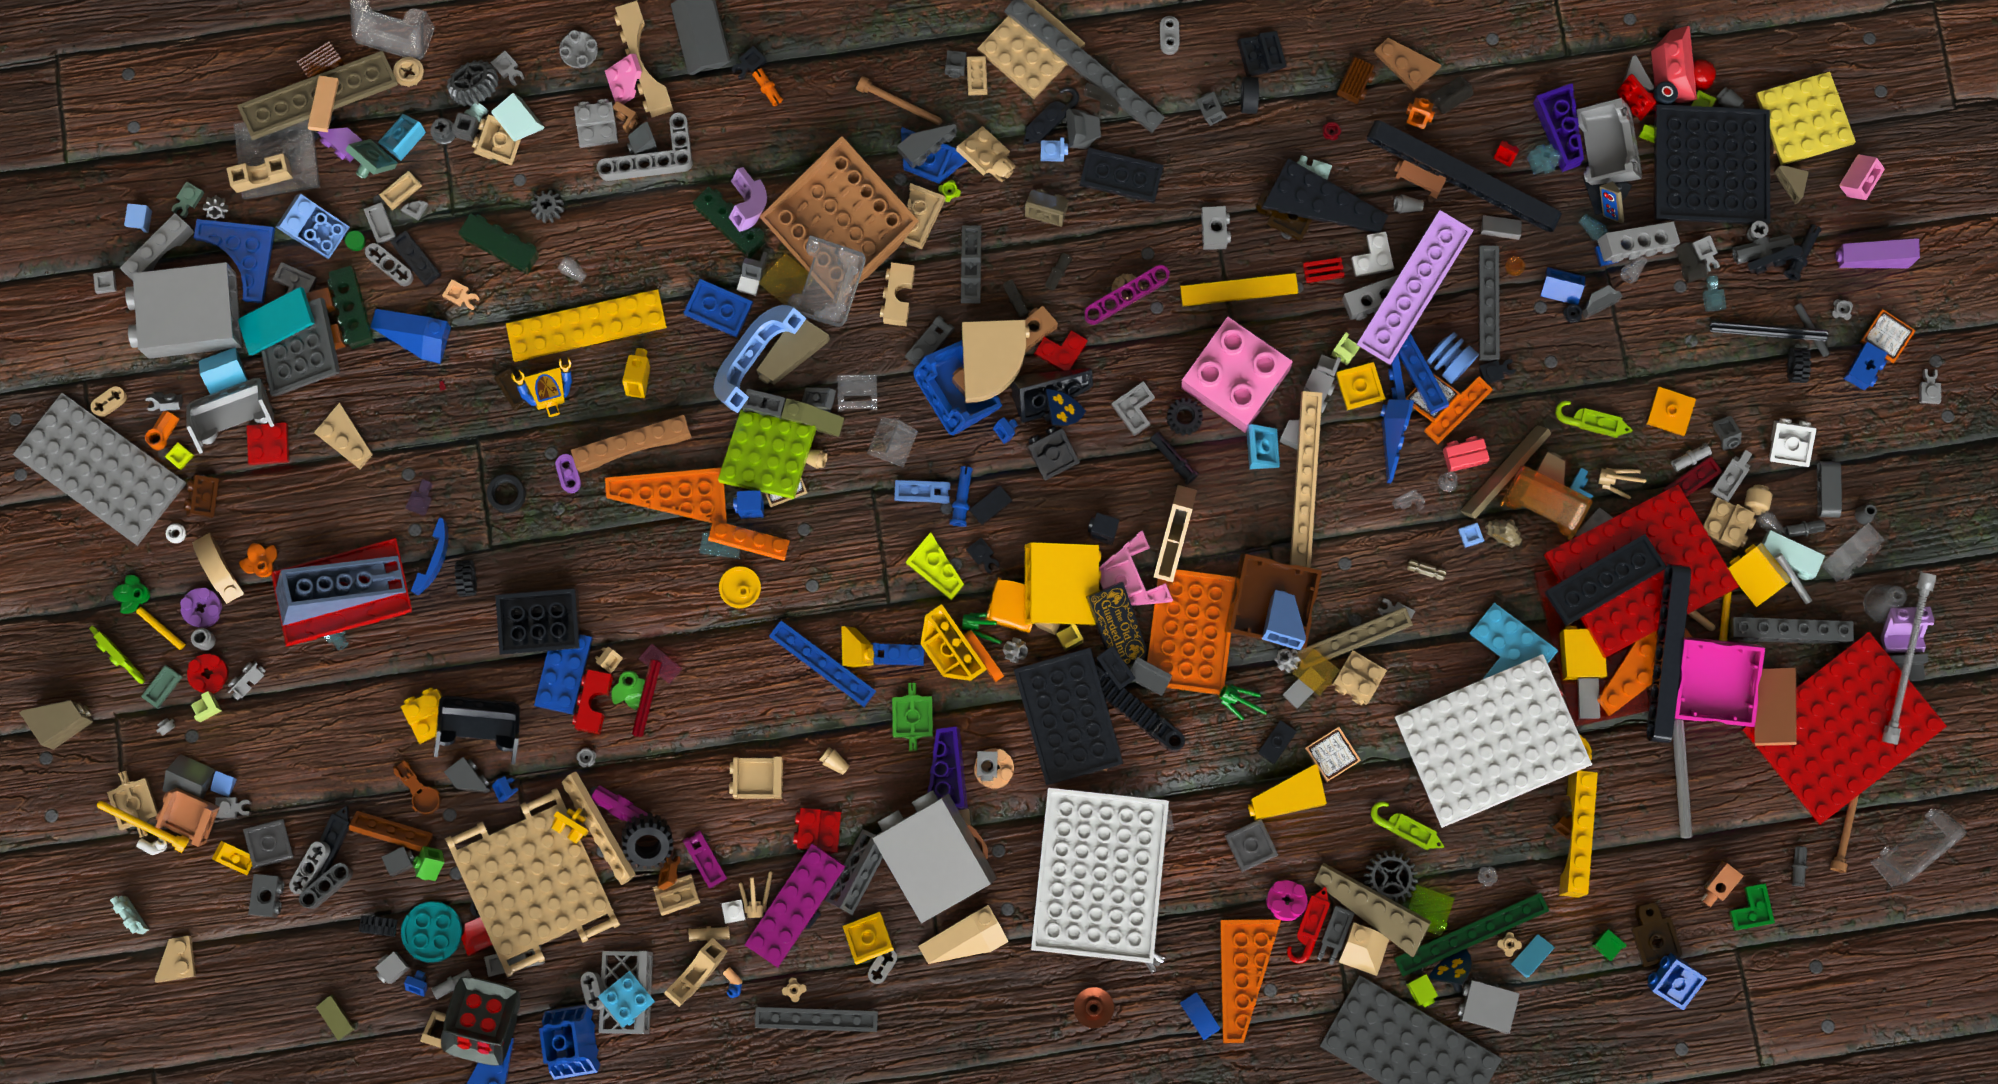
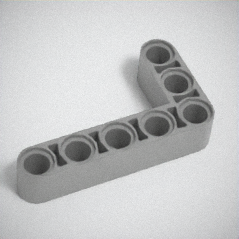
M677 112L670 117L673 150L601 159L597 163V171L600 177L605 181L690 170L693 166L689 125L686 116ZM677 121L684 122L680 127L675 126ZM680 139L686 140L683 145L676 144ZM683 157L688 158L686 163L678 162ZM662 160L669 161L665 166L659 165ZM643 162L650 163L647 168L640 167ZM623 165H630L628 170H621ZM604 167H611L609 172H602Z

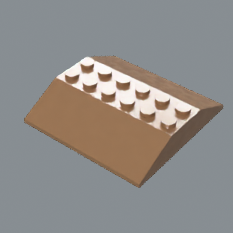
M843 136L760 215L762 221L835 302L869 277L897 250L919 222L916 216Z

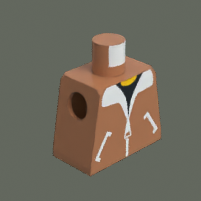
M1722 861L1704 885V888L1708 891L1701 901L1711 907L1717 899L1725 900L1744 875L1728 863ZM1718 883H1721L1722 887L1717 891L1715 887Z

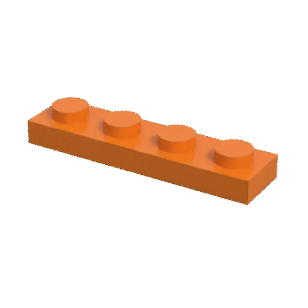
M1479 376L1461 393V397L1435 424L1432 422L1424 432L1435 443L1439 444L1493 389Z
M713 520L708 541L783 561H785L790 542L787 539Z

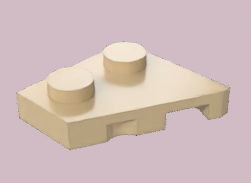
M191 936L168 940L155 977V983L196 976Z

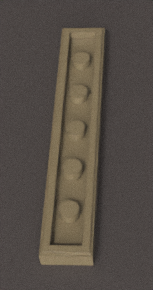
M1537 425L1461 509V512L1471 518H1477L1551 435L1550 430Z
M1406 607L1307 646L1306 649L1297 650V656L1301 659L1299 664L1302 671L1413 626Z

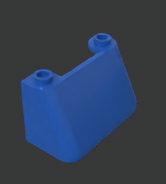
M962 340L925 356L914 370V378L950 435L960 433L999 410L1002 406L997 395L985 401L965 403V397L952 383L953 373L960 367L964 368Z

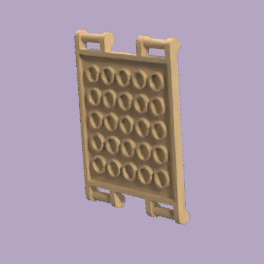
M557 788L551 790V793L527 804L526 802L520 804L526 819L494 834L488 835L483 822H480L472 829L452 838L451 836L445 838L507 978L513 976L514 972L531 964L545 961L539 946L576 929L582 943L588 941V938L602 931L620 926L581 839L576 844L567 838L573 829L568 825L564 827L561 834L551 828L556 811L571 819L566 814L567 809ZM556 800L557 805L531 816V810ZM481 833L482 839L458 850L456 849L455 844ZM608 914L609 920L588 930H583L582 926ZM532 949L534 950V955L509 966L508 960Z

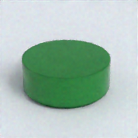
M351 231L346 235L345 244L350 250L359 251L364 248L366 240L361 232Z

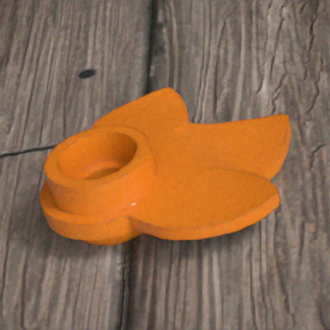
M252 543L247 551L248 557L240 560L239 565L247 574L255 573L259 577H268L273 572V562L277 558V549L274 545L264 549L260 544Z

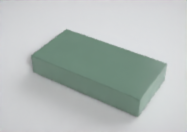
M165 665L141 697L159 709L182 679V676Z

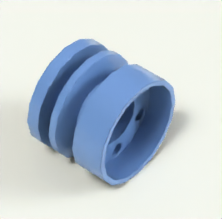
M1455 332L1444 338L1434 348L1430 358L1427 360L1429 365H1432L1436 360L1439 361L1434 367L1435 370L1440 369L1442 366L1446 367L1442 377L1450 384H1453L1479 355L1471 346L1461 350L1460 347L1464 341L1462 338L1454 344L1453 342L1458 336Z

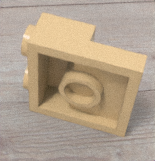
M488 114L485 119L481 118L478 129L481 131L479 137L475 136L472 147L475 148L473 153L490 160L496 159L512 165L521 139L514 142L498 120Z
M1717 497L1703 527L1711 539L1733 550H1737L1740 546L1743 547L1748 539V536L1745 534L1748 529L1751 530L1756 522V519L1753 518L1755 513L1738 504L1735 506Z
M1352 650L1332 685L1335 686V690L1338 693L1352 696V700L1355 703L1367 705L1387 670Z

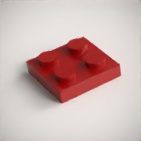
M286 422L274 423L273 427H270L269 424L247 425L249 465L289 462L288 424Z

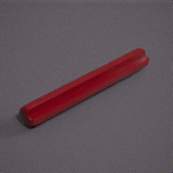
M656 659L650 660L632 735L642 737L644 734L661 667V661Z

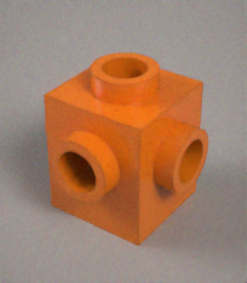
M1415 98L1414 103H1409L1406 114L1409 116L1406 123L1425 129L1427 122L1431 123L1435 114L1432 111L1434 104L1425 98Z

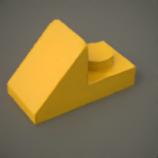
M223 841L220 842L212 857L214 861L245 875H248L252 867L249 853Z

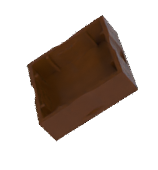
M1241 554L1225 632L1263 640L1262 636L1270 599L1275 590L1285 591L1295 596L1306 635V641L1302 649H1306L1312 623V608L1317 598L1322 570L1289 565L1249 554Z

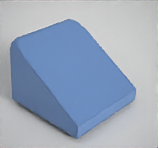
M215 771L210 791L230 797L237 779Z

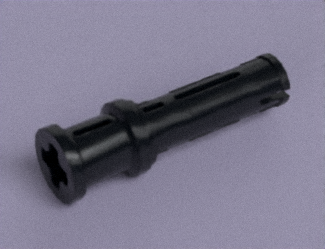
M1810 224L1800 245L1804 256L1800 260L1790 259L1791 263L1783 273L1787 278L1794 281L1800 280V273L1803 267H1806L1808 264L1807 257L1822 230L1819 226L1815 229L1816 225Z
M1160 432L1155 433L1150 438V441L1155 444L1174 466L1173 471L1175 473L1178 472L1185 480L1184 483L1186 485L1199 476L1200 473L1194 471L1188 464L1189 461L1182 458Z

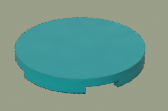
M436 901L424 902L413 908L406 915L401 928L402 942L407 951L414 958L429 963L440 962L449 958L458 949L463 935L462 922L455 910L444 903Z

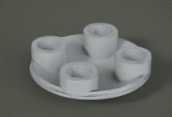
M572 30L562 39L559 53L562 60L570 67L584 68L592 64L596 59L598 53L597 42L588 33Z

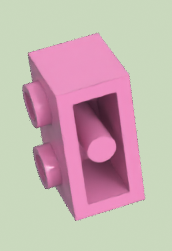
M1858 154L1839 186L1847 197L1866 200L1885 168L1878 158Z

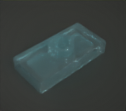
M702 534L700 554L739 559L741 549L708 541L709 534Z

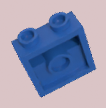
M1670 953L1669 956H1664L1661 959L1660 968L1657 972H1652L1649 975L1647 986L1655 994L1684 1010L1707 980V977L1689 966L1681 958Z

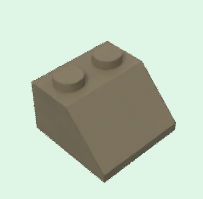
M1041 189L1031 190L1025 205V217L1062 227L1069 200L1059 194H1055V196L1049 195Z

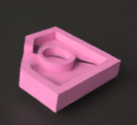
M629 54L605 70L615 103L618 101L624 105L635 97V84L637 79H640L642 73L636 54Z

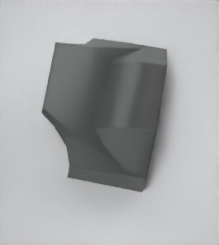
M1068 109L1066 111L1069 148L1087 149L1093 141L1101 137L1099 117L1091 115L1084 110Z
M1607 285L1591 294L1590 299L1585 302L1582 314L1586 319L1619 302L1623 296L1620 291H1616L1610 285Z

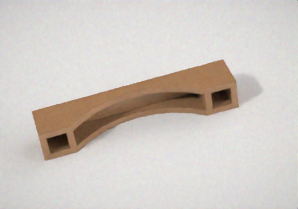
M681 415L572 449L571 453L576 469L579 473L598 468L627 454L652 447L675 444L691 439L692 436L685 416Z

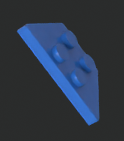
M902 127V141L916 132ZM944 143L937 153H931L926 157L927 160L921 166L912 168L903 158L905 171L938 184L967 162L956 151V148Z

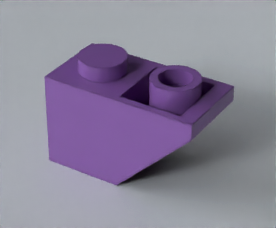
M348 127L329 129L328 132L318 131L321 143L327 148L330 146L336 150L334 153L341 160L345 158L351 162L354 159L345 150L349 144L360 142L362 139Z

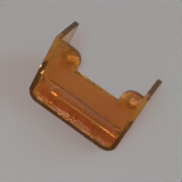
M1520 466L1500 505L1504 506L1506 504L1512 509L1523 506L1557 523L1559 531L1568 536L1567 539L1571 540L1578 531L1593 501L1528 467Z

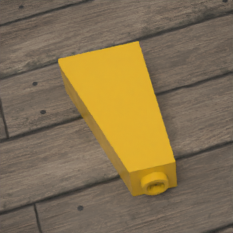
M1318 764L1303 770L1250 800L1251 804L1248 805L1250 817L1254 816V820L1326 805L1327 802Z

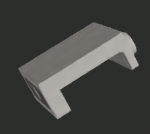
M1473 980L1465 984L1462 993L1465 996L1464 1003H1460L1457 1013L1460 1016L1459 1021L1491 1028L1505 1034L1510 1033L1519 993Z

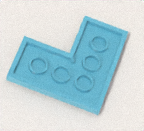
M1493 603L1470 632L1472 637L1500 657L1483 679L1542 654L1548 664L1558 652L1555 647L1496 603Z

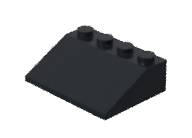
M577 589L495 595L499 655L580 648V609Z

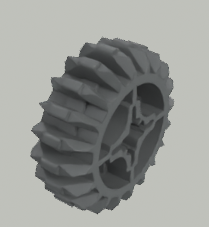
M482 59L478 62L473 60L472 63L467 61L465 65L455 69V73L450 74L451 78L447 80L449 95L458 105L462 104L463 106L467 104L472 106L474 103L479 104L480 101H485V98L491 97V93L496 92L495 88L499 86V79L495 68L488 61L484 62Z
M1384 851L1383 858L1378 853L1375 855L1377 861L1373 858L1369 860L1373 867L1370 865L1365 867L1370 873L1363 874L1364 877L1369 878V880L1364 881V885L1370 884L1371 889L1389 899H1393L1397 903H1399L1398 898L1405 902L1404 894L1410 898L1412 894L1409 889L1412 891L1416 890V887L1411 884L1418 883V879L1412 878L1418 872H1411L1410 870L1415 867V864L1407 865V862L1410 860L1409 857L1405 858L1404 861L1401 860L1403 853H1399L1398 857H1395L1396 852L1391 851L1389 857L1388 852ZM1394 862L1399 865L1394 870H1389L1383 867L1381 863ZM1376 869L1382 876V883L1379 887L1375 882ZM1403 869L1407 878L1405 886L1399 879V874ZM1396 872V874L1393 877L1395 883L1391 881L1390 883L1388 882L1386 885H1384L1388 879L1387 873H1389L1390 875ZM1388 886H1393L1401 892L1398 894H1387L1383 891Z

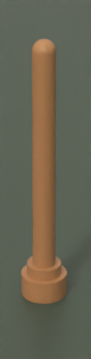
M864 76L860 78L856 90L862 93L871 92L934 124H942L940 117L872 85L870 79Z
M1859 795L1848 804L1837 857H1834L1830 865V869L1833 871L1846 873L1848 864L1846 863L1845 856Z

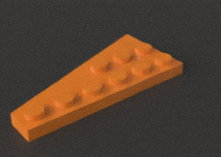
M722 468L605 478L607 499L713 523V520L727 524L725 484L718 481Z
M1685 628L1684 637H1692ZM1658 630L1632 644L1625 655L1626 657L1619 664L1615 674L1598 697L1597 701L1609 716L1652 684Z
M1220 920L1223 1043H1244L1281 920Z

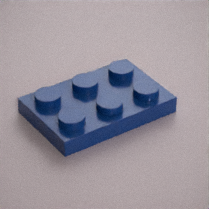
M699 279L686 306L684 315L737 338L751 310L753 301Z

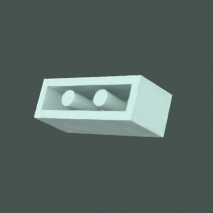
M1771 530L1765 534L1762 544L1774 558L1777 554L1782 553L1794 573L1803 580H1812L1816 577L1825 555Z

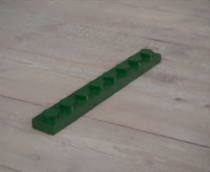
M1538 893L1420 946L1414 957L1405 953L1393 959L1401 976L1404 977L1549 912V909L1542 894Z

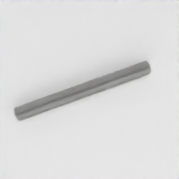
M1675 719L1673 744L1680 837L1685 839L1692 837L1684 721L1682 719Z

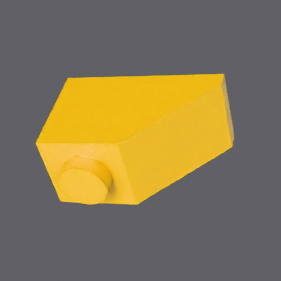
M841 626L842 666L857 668L874 665L873 645L856 628Z

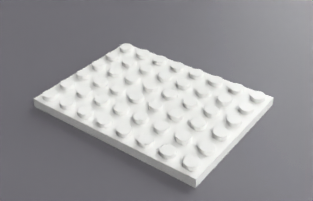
M1543 654L1395 717L1442 828L1592 765Z
M1048 788L1031 950L1153 963L1169 801Z

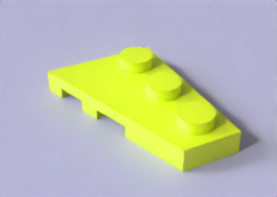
M930 532L908 558L906 564L952 600L964 586V583Z

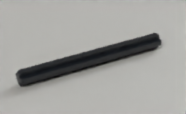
M1711 321L1710 332L1817 341H1826L1828 339V330L1721 321Z

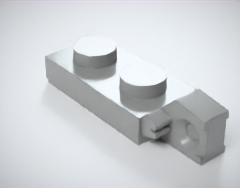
M1745 450L1739 458L1735 456L1710 492L1720 499L1729 502L1750 470V465L1747 462L1752 454Z

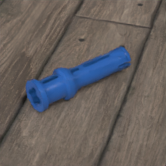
M966 466L960 467L956 501L952 504L953 516L949 521V524L958 527L967 526L965 521L966 513L970 508L967 500L973 468L967 467V474H965Z

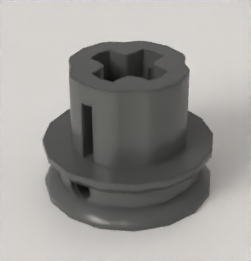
M446 118L436 119L431 126L433 139L439 144L451 143L455 139L452 131L454 124ZM441 125H444L445 127L443 129V132H440L439 130Z

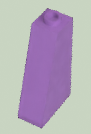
M1919 239L1843 244L1836 251V262H1839V268H1909L1920 258Z

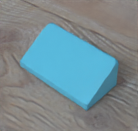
M1537 934L1511 965L1528 978L1555 947Z

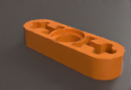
M969 630L965 633L964 637L987 668L986 671L995 682L1003 678L1004 675L973 631Z

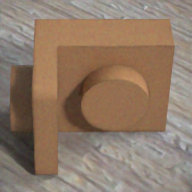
M616 101L613 106L616 113L615 116L622 121L626 120L623 129L626 133H629L630 130L636 128L639 118L636 112Z

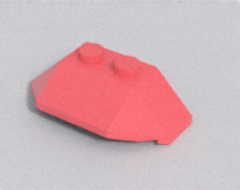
M1685 26L1670 30L1651 51L1654 86L1656 88L1661 82L1674 84L1678 90V97L1675 100L1678 104L1697 100L1690 27Z

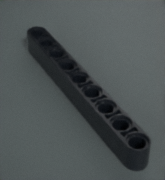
M1668 564L1664 573L1646 731L1648 741L1670 743L1673 736L1691 581V569L1689 566Z

